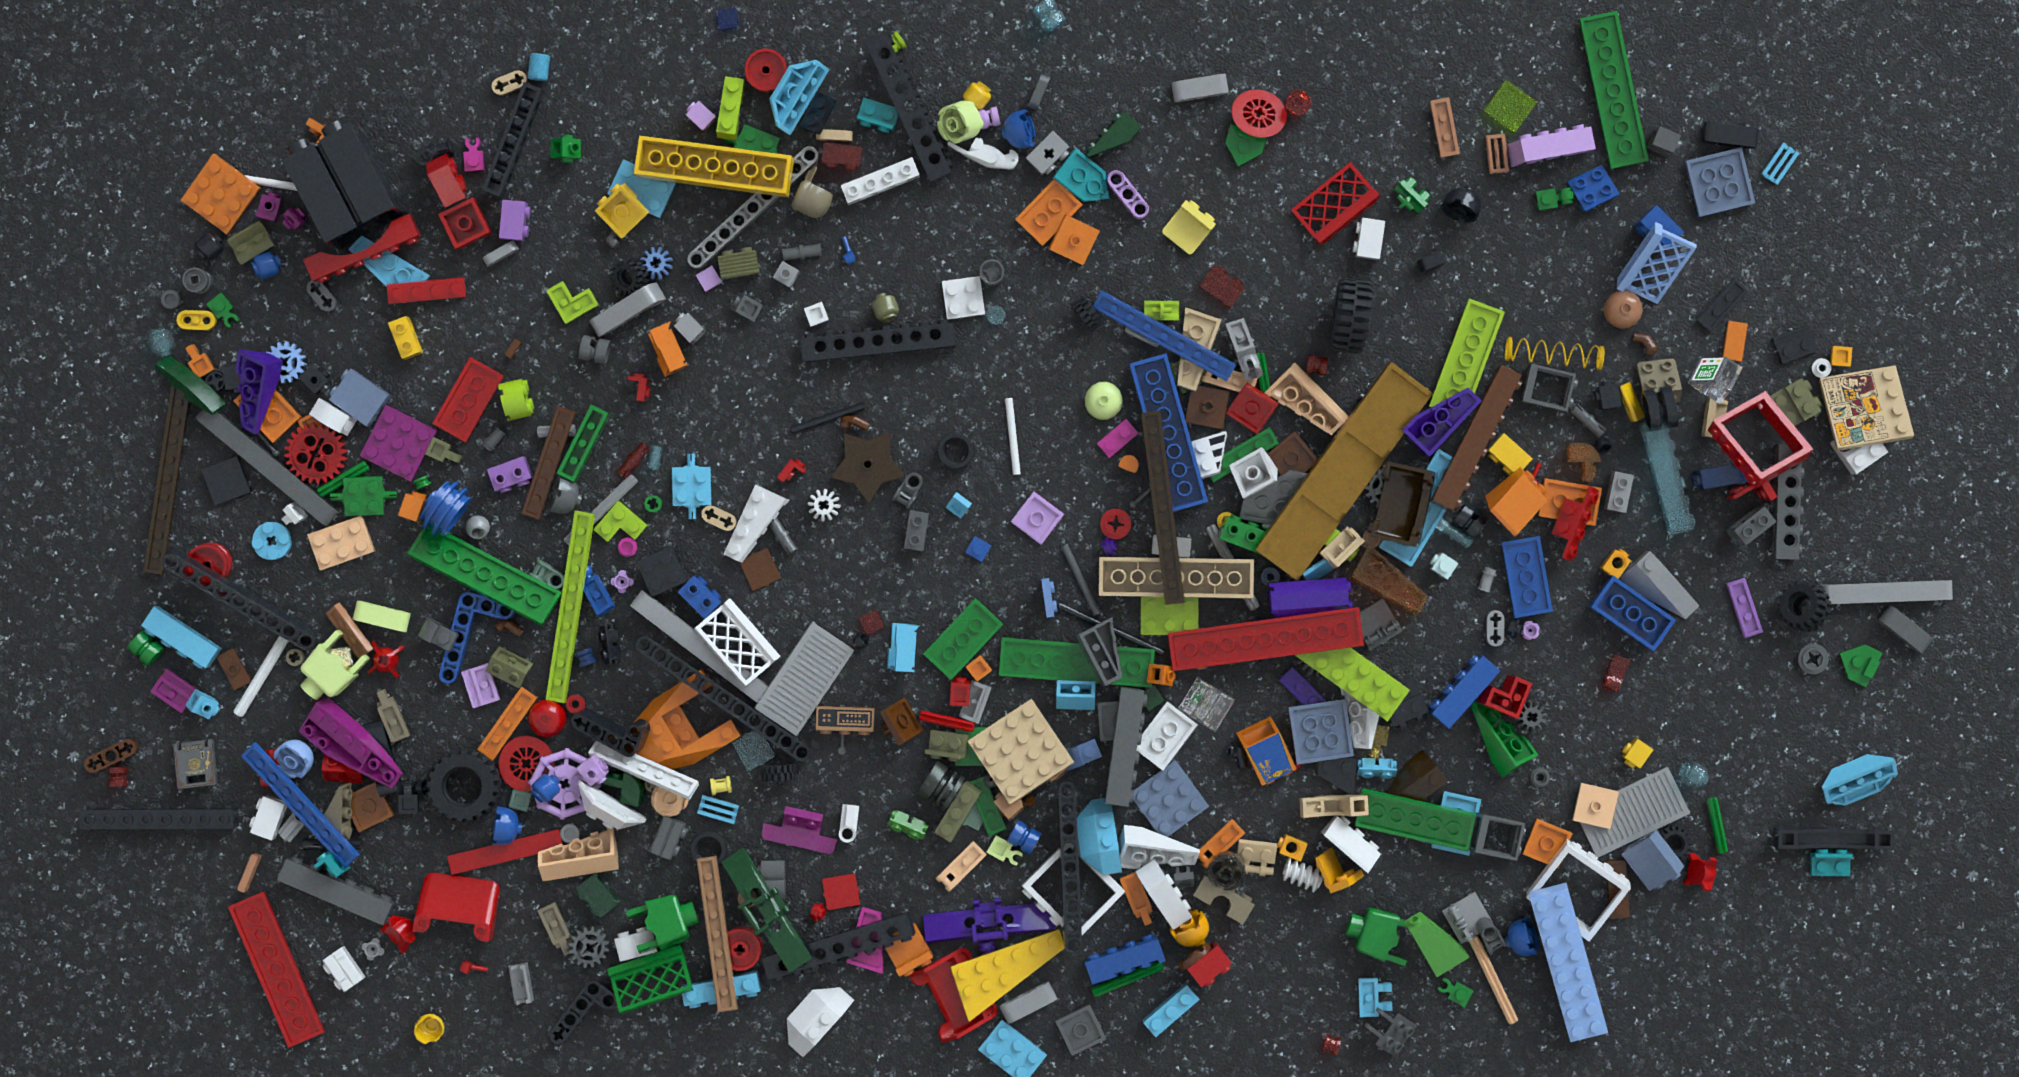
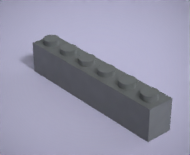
M293 856L285 860L277 879L278 881L380 925L387 923L395 905V902L391 901L392 898L385 894L379 896L373 893V889L363 886V888L358 887L356 882L350 879L344 881L335 877V875L332 876L329 872L321 871V867L315 869V864H310L309 866L303 863L304 860L299 857Z

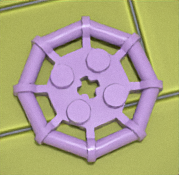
M569 748L540 757V761L531 779L528 780L530 786L541 776L545 767L549 769L547 775H554L559 782L568 779V784L570 785L563 789L561 784H558L560 792L552 800L561 803L560 809L544 801L540 803L535 798L536 807L559 817L560 820L585 811L577 782L580 778V773L576 767L568 764V760L572 759L581 764L587 758L569 750ZM564 758L563 764L554 767L550 765L551 762ZM596 783L592 785L598 789L601 788V784L598 786ZM577 800L580 804L565 810V804Z

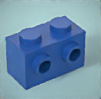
M694 575L678 593L706 619L722 603L720 600L721 596L714 589L710 591L706 587L708 583L701 576L697 578Z

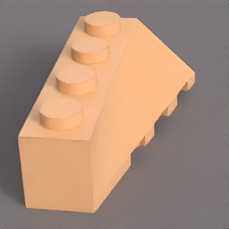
M1296 363L1289 367L1264 393L1278 400L1280 404L1288 406L1298 415L1304 416L1311 423L1330 435L1349 417Z
M607 827V831L598 833V831L590 833V837L581 840L579 838L573 839L567 845L559 844L539 851L538 868L542 880L548 881L619 869L614 827L613 829Z

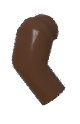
M1633 333L1632 342L1642 343L1646 348L1645 353L1650 356L1654 355L1657 350V344L1652 337L1641 333Z
M844 416L840 422V426L845 429H849L850 424L866 431L869 426V422L858 416Z
M498 619V622L494 625L498 631L502 632L506 628L517 637L524 631L516 623L507 619Z

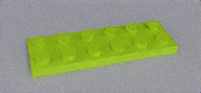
M1468 299L1428 407L1431 408L1466 388H1469L1475 394L1502 322L1504 311Z
M1352 648L1295 655L1387 722L1410 691Z

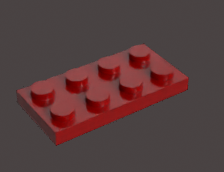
M470 357L432 424L467 443L498 389L499 384L502 382L504 375Z

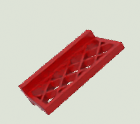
M1350 162L1292 208L1291 212L1321 247L1380 199V195ZM1351 169L1354 172V181L1343 180L1344 173L1347 170ZM1331 183H1340V192H1328L1329 185ZM1343 183L1354 184L1353 194L1342 193ZM1356 185H1365L1369 190L1364 195H1355ZM1316 195H1325V204H1313L1314 197ZM1328 195L1339 196L1338 206L1327 205ZM1341 197H1352V205L1340 207ZM1301 207H1310V217H1302L1297 211ZM1313 207L1324 208L1323 218L1312 217ZM1326 209H1337V217L1325 219ZM1311 221H1322V229L1315 233L1311 229Z

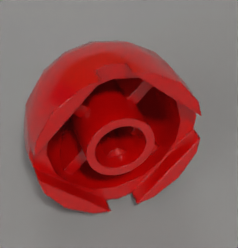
M544 699L532 706L528 715V722L532 731L537 735L553 737L565 728L567 713L559 702Z

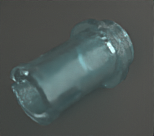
M651 445L649 461L646 462L648 464L647 468L659 470L663 447Z

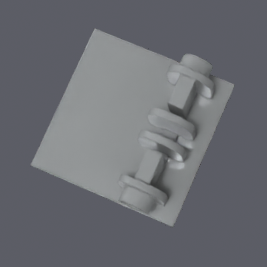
M1476 892L1442 910L1461 944L1473 940V937L1479 934L1476 930V922L1480 918L1487 917L1491 920Z

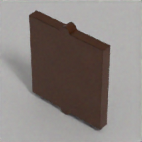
M768 548L757 553L752 552L742 563L739 562L752 591L763 586L768 587L770 583L782 578Z

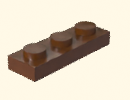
M1625 859L1605 861L1614 869V872L1619 875L1623 874L1627 878ZM1607 880L1608 905L1620 890L1619 887ZM1628 893L1611 913L1610 919L1630 917Z

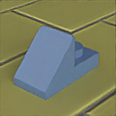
M1095 738L1067 750L1074 761V764L1069 766L1067 771L1102 757Z

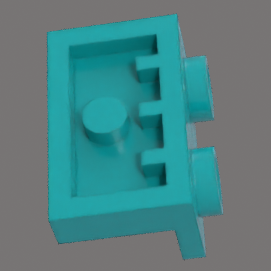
M863 97L856 119L860 121L859 124L862 126L870 127L874 125L878 127L879 131L889 133V130L894 132L899 115L895 107Z
M1816 849V852H1810V875L1850 876V858H1853V854L1847 853V849H1835V852H1828V849Z
M329 851L316 859L318 863L314 865L316 869L326 863L327 871L332 876L335 875V877L342 875L351 868L350 866L344 868Z

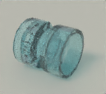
M1043 0L1031 10L1037 19H1041L1040 24L1046 33L1057 28L1067 20L1062 11L1057 10L1058 5L1054 0Z

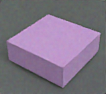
M713 266L696 275L705 292L722 283Z

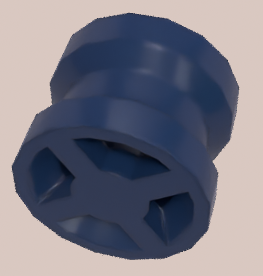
M592 647L574 653L575 658L579 661V668L597 662L596 658L592 655Z

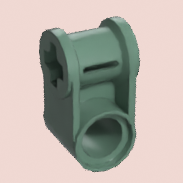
M537 559V565L529 575L554 589H562L565 575L548 563ZM556 575L561 578V584L558 586L553 584V578Z

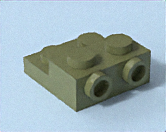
M1797 379L1770 395L1794 426L1821 412L1819 407L1822 404L1816 396L1813 398L1810 392L1812 387L1808 380Z

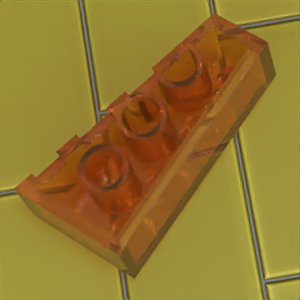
M1370 543L1365 547L1349 577V580L1415 616L1420 614L1428 599V596L1411 580H1408L1399 569L1395 568Z

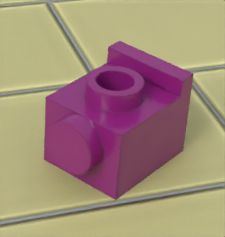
M268 192L267 195L262 194L256 216L278 222L284 200L279 199V195ZM269 202L272 203L271 209L266 208Z

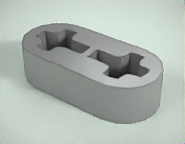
M511 241L484 256L483 260L486 266L489 267L512 255L519 248L515 241Z
M1492 610L1486 615V641L1489 645L1495 647L1500 646L1504 641V615L1498 610ZM1494 613L1500 617V620L1496 622V627H1494V622L1490 620ZM1494 629H1496V635L1500 636V640H1497L1496 643L1490 640V636L1494 635Z

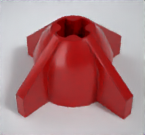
M373 640L371 644L375 650L372 658L374 666L367 673L371 674L377 669L383 673L391 672L396 678L401 676L395 668L399 664L398 653L405 649L404 645L396 650L389 647L380 648L375 640Z
M1690 853L1688 855L1691 862L1688 867V878L1683 884L1688 886L1697 884L1702 886L1703 891H1711L1716 877V858L1710 857L1708 860H1702L1695 853Z
M392 915L388 919V924L383 925L379 929L380 932L388 935L390 940L398 946L402 954L408 950L409 943L411 944L416 939L415 932L412 931L413 923L408 918Z

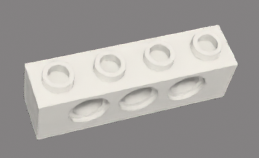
M911 157L841 185L848 205L917 179L920 176Z

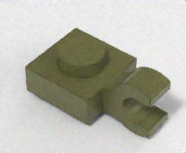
M435 437L432 438L425 455L443 463L446 458L460 463L462 458L461 455L450 451L452 445Z

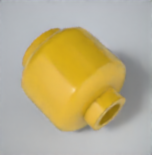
M980 81L978 83L973 82L964 92L963 99L973 102L977 110H982L991 99V94L989 93L991 90Z

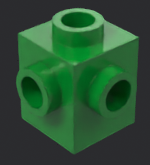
M561 135V138L550 139L551 158L561 159L562 163H573V159H580L581 139H574L573 135Z

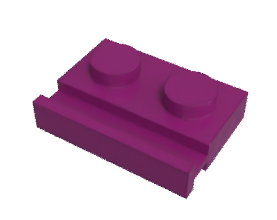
M167 668L150 692L180 713H184L187 709V701L197 688Z

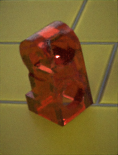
M1612 654L1604 675L1602 688L1618 693L1631 660Z

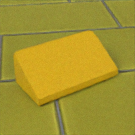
M1628 382L1619 386L1620 397L1630 421L1636 422L1644 418V413L1631 383Z

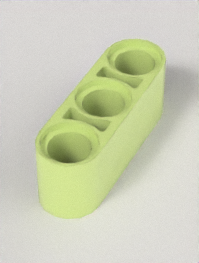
M357 601L353 620L407 632L411 613Z

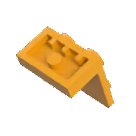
M1332 847L1315 858L1316 866L1321 871L1324 877V884L1330 893L1350 887L1364 876L1361 869L1357 871L1350 869L1343 872Z

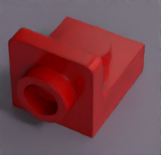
M791 459L777 478L782 482L785 480L790 481L796 473L793 469L796 467L805 474L807 470L804 467L806 465L798 459L795 461Z
M955 677V679L951 680L950 705L969 706L970 680H967L966 677Z

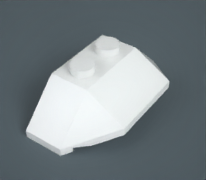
M578 779L577 782L585 811H587L586 815L594 820L596 818L603 821L602 824L610 829H613V827L622 829L645 823L646 817L641 813L620 803V801L598 788L590 787L582 779Z
M841 987L813 989L787 1017L789 1045L804 1057L837 1022L854 999Z

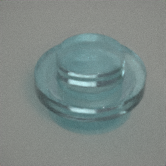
M995 305L988 309L986 316L991 324L998 325L1005 320L1006 313L1002 307Z

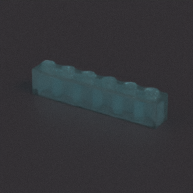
M1646 422L1639 424L1668 535L1693 530L1695 518L1689 512L1690 499L1684 493L1683 488L1686 485L1683 476L1680 477L1678 469H1681L1678 458H1675L1673 452L1676 450L1673 439L1670 440L1668 433L1671 432V429H1667L1662 422L1661 430L1649 432Z

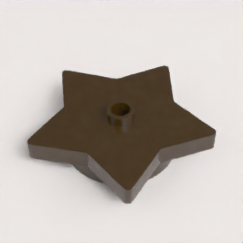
M890 433L868 441L844 434L845 459L833 473L832 478L854 483L866 501L871 502L882 483L905 475L890 457ZM865 461L871 462L870 468L864 466Z

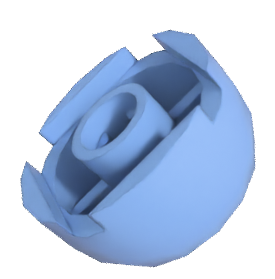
M294 739L284 742L276 749L274 761L277 759L280 764L278 765L279 768L288 777L302 778L311 769L314 756L306 743Z

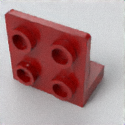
M1748 481L1744 486L1738 485L1730 489V494L1726 498L1727 500H1734L1754 489V487ZM1769 481L1754 489L1759 500L1772 501L1777 498Z
M324 754L321 769L324 781L363 783L364 776L362 773Z

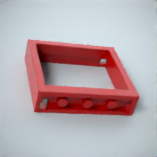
M1766 391L1713 420L1708 428V432L1721 446L1722 451L1730 457L1735 467L1743 473L1746 480L1755 489L1808 459L1813 451L1810 444ZM1757 407L1794 452L1793 455L1763 472L1759 470L1723 426Z

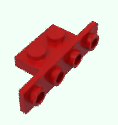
M1589 486L1583 503L1565 498L1552 531L1553 535L1568 540L1562 558L1572 562L1573 558L1576 557L1578 544L1585 534L1586 523L1590 521L1592 516L1591 510L1598 501L1599 490Z

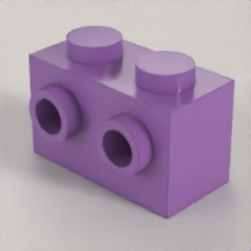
M502 200L500 239L525 242V237H528L529 226H526V220L530 218L531 212L527 202Z
M524 456L487 469L494 491H500L501 493L512 490L511 486L516 484L519 487L530 483L529 480L533 479L527 459Z

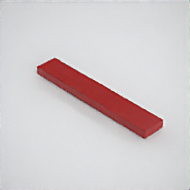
M560 829L515 839L508 845H490L449 855L447 858L451 875L536 855L539 851L564 844L561 839Z

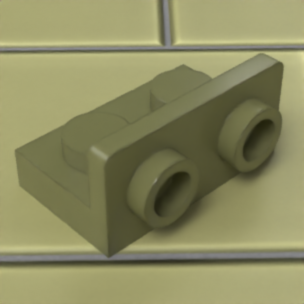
M261 221L255 222L227 240L241 265L274 246L270 233Z
M499 646L491 656L486 672L520 688L533 663Z
M933 729L930 731L929 749H926L924 754H930V758L934 759L948 757V761L959 762V759L967 757L969 735Z

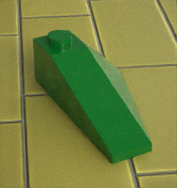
M1477 701L1471 704L1491 762L1502 778L1538 756L1529 740L1524 735L1519 736L1513 730L1514 726L1511 723L1507 724L1501 718V713L1477 703Z

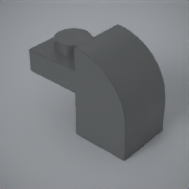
M426 617L418 636L429 643L451 651L459 634L446 628V625Z

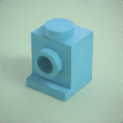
M195 689L187 701L186 707L191 712L210 719L211 716L217 714L219 703L215 698Z

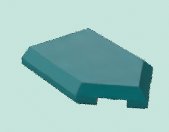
M1075 148L1053 179L1082 202L1109 199L1106 171Z

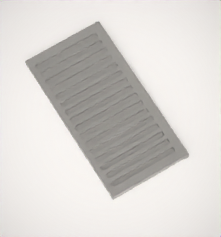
M811 622L754 709L797 736L854 652V649L825 631L815 622Z
M1665 767L1617 790L1619 794L1611 829L1582 822L1580 824L1594 854L1598 858L1690 814V810L1669 768Z

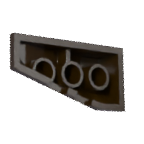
M1422 749L1405 763L1403 769L1386 793L1422 801L1447 783L1448 780Z

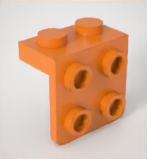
M915 923L913 925L916 933L912 936V940L902 943L901 940L894 941V945L885 948L896 967L899 977L902 975L905 977L915 972L914 968L919 965L921 967L931 963L930 959L933 958L930 948Z

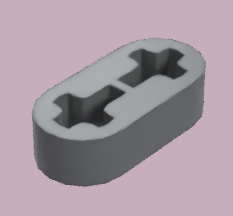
M1041 74L1028 108L1037 111L1051 77Z
M309 281L306 287L307 292L317 305L324 311H334L338 304L335 296L324 283H320L318 288L322 293L321 295L315 291L312 292V285H319V282ZM324 296H325V298L328 299V300H331V299H332V302H331V305H332V306H331V307H328V306L324 307V305H325V301L323 300V297H324Z

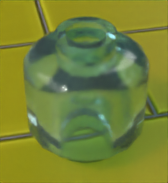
M160 327L150 331L151 334L147 339L152 353L160 354V357L170 355L172 353L171 350L176 346L171 330Z
M1691 760L1683 763L1680 767V780L1684 784L1697 789L1708 782V770L1704 765Z

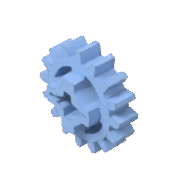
M286 341L284 346L281 342L277 343V348L271 346L272 352L266 353L281 360H288V366H282L281 372L286 370L289 375L280 374L281 383H286V379L292 383L293 377L300 379L298 373H304L305 371L301 368L302 366H307L306 363L302 362L306 356L300 355L303 350L300 348L296 350V344H292L290 347L289 342ZM282 350H290V351H292V352H291V353H288L287 355H285V354H284L283 352H281V351H282Z

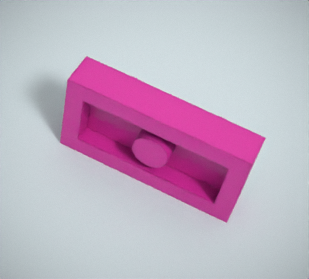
M1125 419L1097 444L1110 458L1134 438L1138 432Z

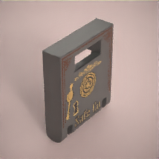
M208 739V747H206L205 740L181 743V750L179 743L173 745L177 789L218 785L213 739ZM205 774L206 782L190 784L188 776Z

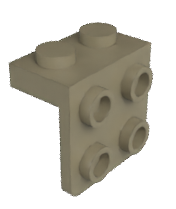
M1674 359L1645 361L1637 364L1642 391L1653 389L1657 394L1660 387L1670 386L1675 402L1680 403L1682 387Z

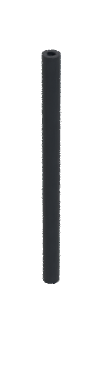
M1062 602L1057 607V609L1094 626L1102 622ZM1113 626L1116 636L1142 648L1155 649V654L1163 655L1165 649Z

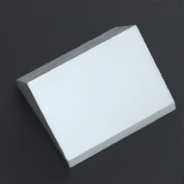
M1262 447L1229 465L1243 499L1277 481L1278 469Z

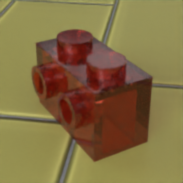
M824 142L822 163L826 164L825 167L829 168L845 166L844 169L856 171V168H861L863 148Z

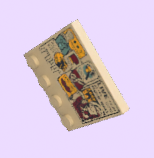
M1896 365L1819 379L1837 451L1912 439L1914 437Z

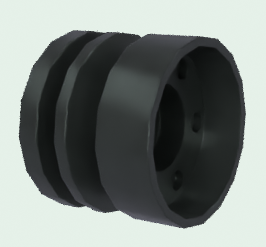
M937 761L916 794L926 801L934 795L936 798L933 806L935 807L942 800L943 804L940 810L944 812L957 798L965 778L960 776L958 781L954 782L953 779L957 773L953 772L948 778L945 776L948 767Z

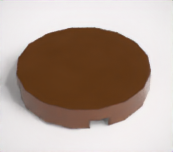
M1206 941L1196 946L1186 954V960H1180L1177 966L1181 971L1189 968L1211 949V946Z

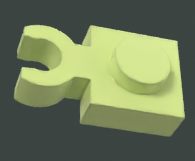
M997 835L987 850V853L1001 861H1004L1006 857L1009 858L1010 863L1013 865L1018 864V862L1013 860V856L1018 854L1022 857L1023 855L1019 850L1012 851L1011 847L1013 845Z

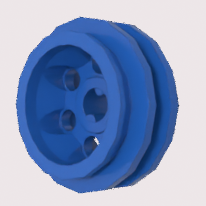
M448 481L445 482L438 491L434 490L424 504L426 507L419 519L421 521L424 520L422 527L425 530L431 526L434 527L431 533L434 536L440 532L443 537L447 535L462 517L472 500L471 497H467L468 489L464 488L460 492L458 491L460 484L457 481L452 485Z

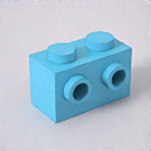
M1057 680L1056 709L1095 710L1096 681Z

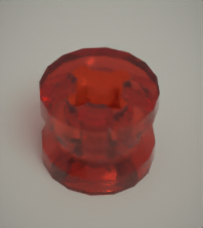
M1327 1033L1321 1052H1331L1332 1055L1337 1056L1342 1038H1334L1331 1034Z

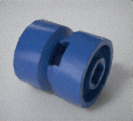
M1018 820L1006 842L1015 847L1020 845V850L1030 855L1042 833L1034 828L1028 829L1027 824Z

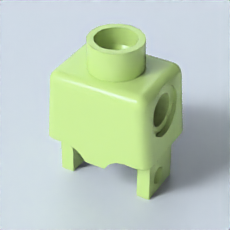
M336 630L325 643L318 644L300 668L301 672L307 676L300 686L315 700H318L324 693L329 697L339 695L359 676L357 672L370 659L367 655H363L350 667L336 654L331 647L344 634L340 630Z

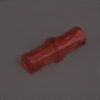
M640 442L632 454L626 456V461L617 469V472L626 479L631 471L641 464L640 461L651 449L646 444L644 445L643 442Z

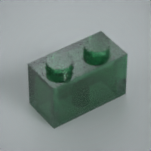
M594 873L576 888L579 898L583 902L587 901L590 905V911L600 918L620 902L597 873Z

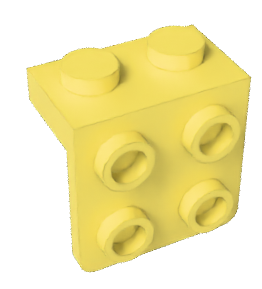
M1185 200L1180 209L1162 230L1166 237L1187 254H1192L1216 225L1213 222L1215 219L1207 212L1205 214L1198 210L1200 207L1192 200L1190 202Z

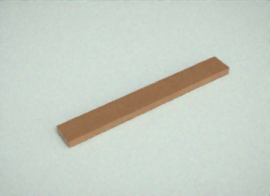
M717 856L697 859L717 1010L718 1012L738 1010Z

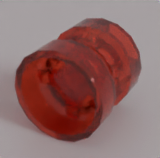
M1309 354L1306 373H1318L1321 376H1325L1328 357L1322 356L1317 358L1315 355Z
M128 766L108 767V773L110 774V779L108 780L109 787L128 786V779H126Z

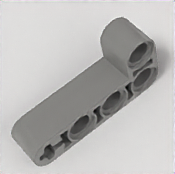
M657 282L648 284L592 318L589 322L600 338L645 310L664 302L666 297Z

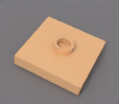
M1580 783L1572 820L1611 829L1619 791Z

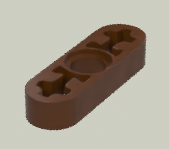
M125 739L87 757L84 767L90 773L99 772L136 754L138 744L133 739ZM126 743L133 745L131 753L130 751L120 753L119 750L125 748ZM109 750L116 753L114 761H109L106 757ZM91 759L93 761L103 760V762L96 765L97 769L90 767Z

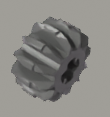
M1528 700L1527 707L1524 704L1519 718H1514L1515 720H1521L1517 726L1520 728L1524 725V732H1527L1530 727L1531 733H1535V726L1538 730H1542L1540 722L1542 724L1547 723V721L1542 720V717H1547L1548 714L1541 713L1545 707L1540 706L1538 708L1539 702L1537 701L1532 706V702ZM1529 712L1532 714L1535 713V716H1533L1535 719L1533 721L1527 720V717H1529L1527 716V714Z

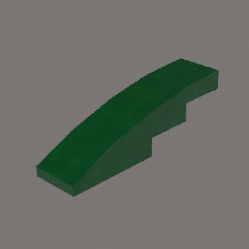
M168 355L155 364V370L168 377L170 385L184 392V399L213 415L226 406L223 399L208 384L173 357Z

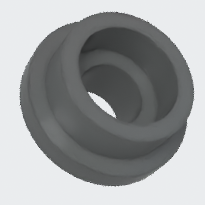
M1536 768L1532 771L1530 779L1535 786L1544 787L1548 784L1550 775L1546 769ZM1538 774L1543 775V779L1541 781L1537 780Z

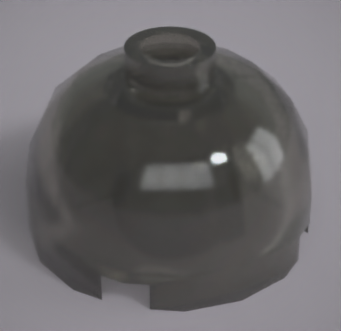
M1223 851L1213 856L1209 862L1207 875L1213 886L1224 888L1223 890L1227 891L1234 890L1242 885L1246 875V866L1240 855L1232 851Z

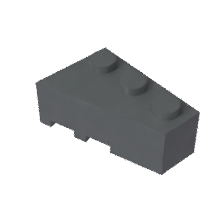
M1112 617L1075 636L1101 687L1122 678Z

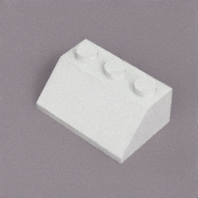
M1337 815L1334 816L1321 833L1368 873L1381 855L1377 851L1379 847L1372 841L1369 843L1363 839L1365 835L1358 828L1353 830L1348 825L1351 822L1344 816L1340 818Z

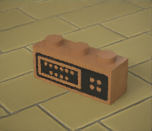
M816 707V730H820V734H831L832 730L839 731V734L850 735L851 731H858V735H870V732H874L875 708Z

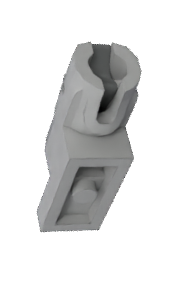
M1244 318L1226 323V329L1244 379L1251 381L1252 379L1260 378L1263 372Z

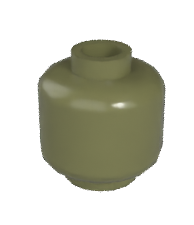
M886 293L877 295L876 299L872 302V309L876 319L883 323L894 321L899 314V307L895 297L886 295Z

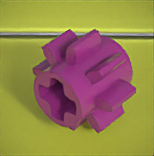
M291 207L282 215L285 219L282 223L289 230L293 228L296 231L306 223L304 219L306 214L301 208L295 209Z

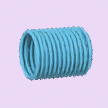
M531 53L529 56L527 78L536 81H548L550 56Z

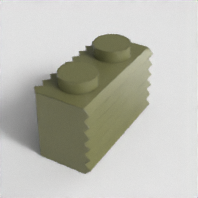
M752 247L740 249L741 252L733 253V250L721 252L722 255L717 256L721 279L726 280L760 274L757 251L752 250Z

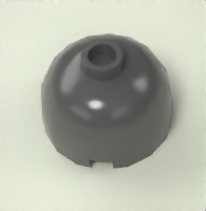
M561 475L558 476L552 489L554 491L552 497L550 496L548 511L555 514H568L574 509L575 505L579 506L582 495L579 494V487L576 482H572Z

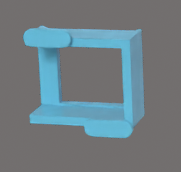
M892 623L891 648H888L887 669L903 672L915 671L912 669L915 663L916 632L914 631L919 627L918 625Z

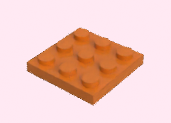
M212 154L181 201L225 234H229L261 187L218 155Z

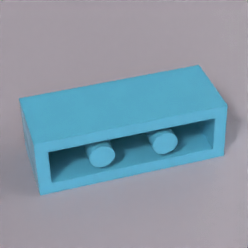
M1184 983L1142 1021L1151 1033L1157 1037L1199 1001V997L1187 983Z

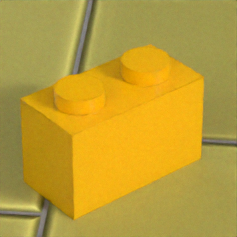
M1502 433L1487 451L1489 453L1488 457L1494 463L1499 462L1504 466L1502 470L1509 476L1520 467L1524 469L1533 459L1505 433Z

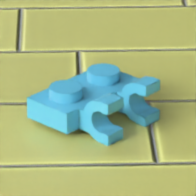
M1378 977L1358 978L1360 1017H1379V1013L1376 1011L1377 1007L1383 1011H1392V1001L1379 1002L1378 992H1392L1391 982L1378 983Z

